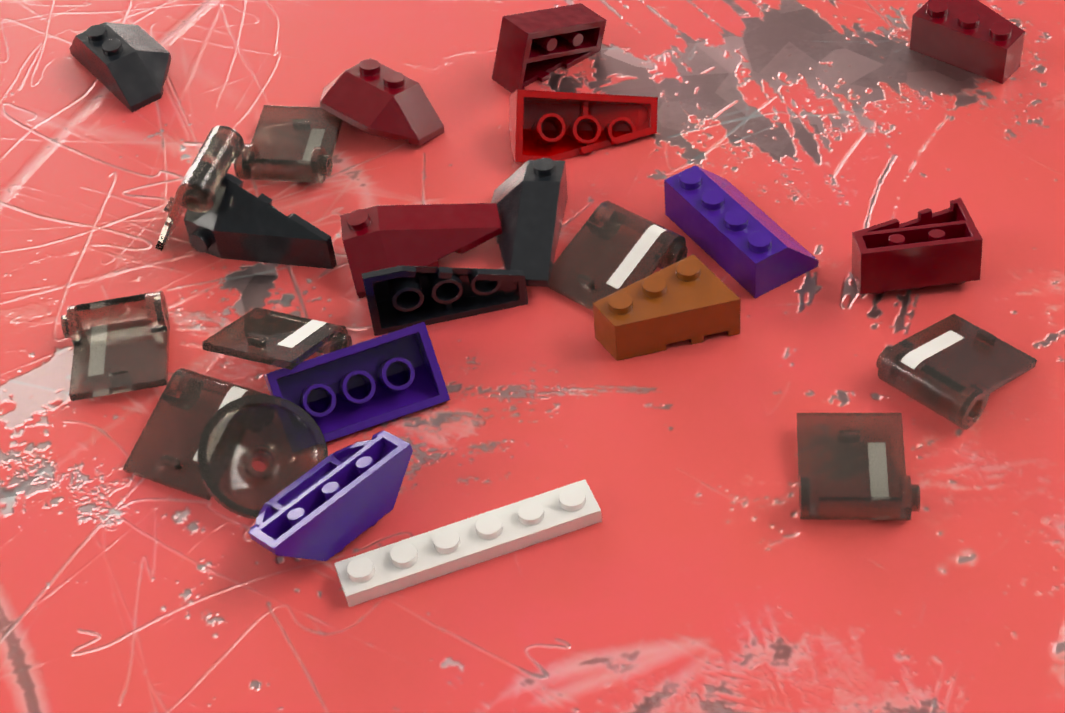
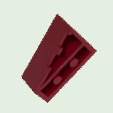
M928 0L913 14L910 50L1003 84L1020 67L1025 31L978 0Z
M581 3L503 16L492 79L511 93L517 89L525 90L524 87L536 80L543 83L550 79V73L564 66L568 69L599 52L607 20Z
M961 198L950 201V208L932 213V210L927 208L918 211L917 219L899 224V220L893 219L852 232V274L860 294H881L893 290L922 289L926 286L943 284L958 285L967 281L980 280L983 239Z

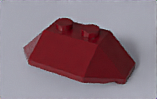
M370 58L361 61L359 64L345 70L323 88L320 108L368 134L392 140H409V144L420 146L444 133V125L420 84L404 76L402 73L386 67L377 60Z

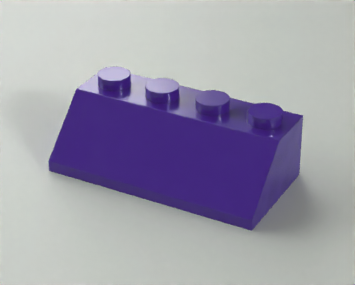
M695 165L664 180L665 215L754 298L818 267L819 260L727 179Z
M425 322L264 374L277 416L292 453L450 400Z

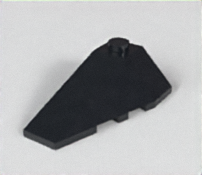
M202 165L199 168L184 217L192 248L222 259L333 269L337 265L331 236L294 213L286 216L272 206V199L263 193L258 198L242 188L244 181L236 176L207 165Z

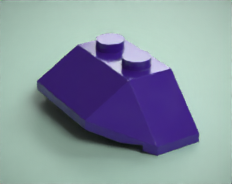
M383 430L374 434L371 440L356 442L330 454L264 504L256 518L255 525L248 532L251 539L277 556L327 561L342 551L346 545L368 528L374 526L378 520L394 508L413 452L411 444Z

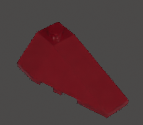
M497 203L376 205L340 215L342 241L359 298L366 297L362 273L401 265L438 267L437 260L453 252L463 254L503 233Z

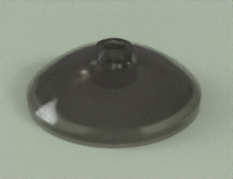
M271 395L241 397L220 408L206 424L199 441L197 453L198 468L202 481L213 498L229 511L255 520L266 502L328 457L326 441L315 420L304 409L293 402ZM252 462H263L266 470L262 472L256 471L252 467Z

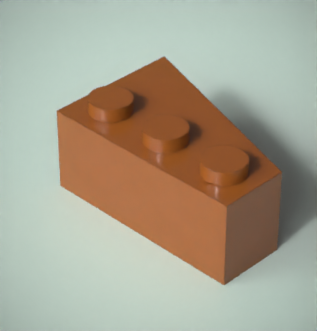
M694 254L592 303L595 338L617 361L667 350L666 344L690 340L691 345L704 342L703 336L725 331L728 336L740 334L741 299Z

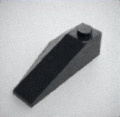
M549 158L528 160L494 190L491 203H497L503 232L495 238L500 247L504 269L524 270L526 286H549L568 199L566 164L562 160H552Z
M401 265L362 273L375 336L391 333L421 322H425V325H431L528 304L524 270Z

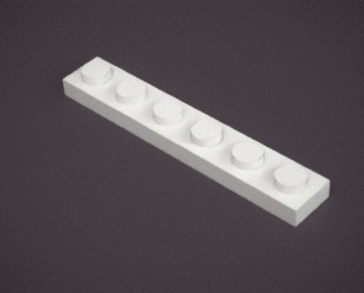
M584 479L335 562L334 565L349 607L602 522V513L588 483Z

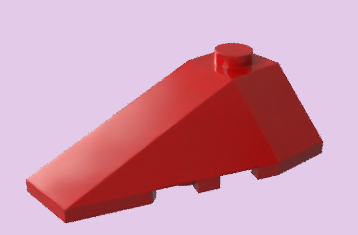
M517 89L509 98V136L514 163H525L528 160L540 158L563 161L656 134L658 97Z

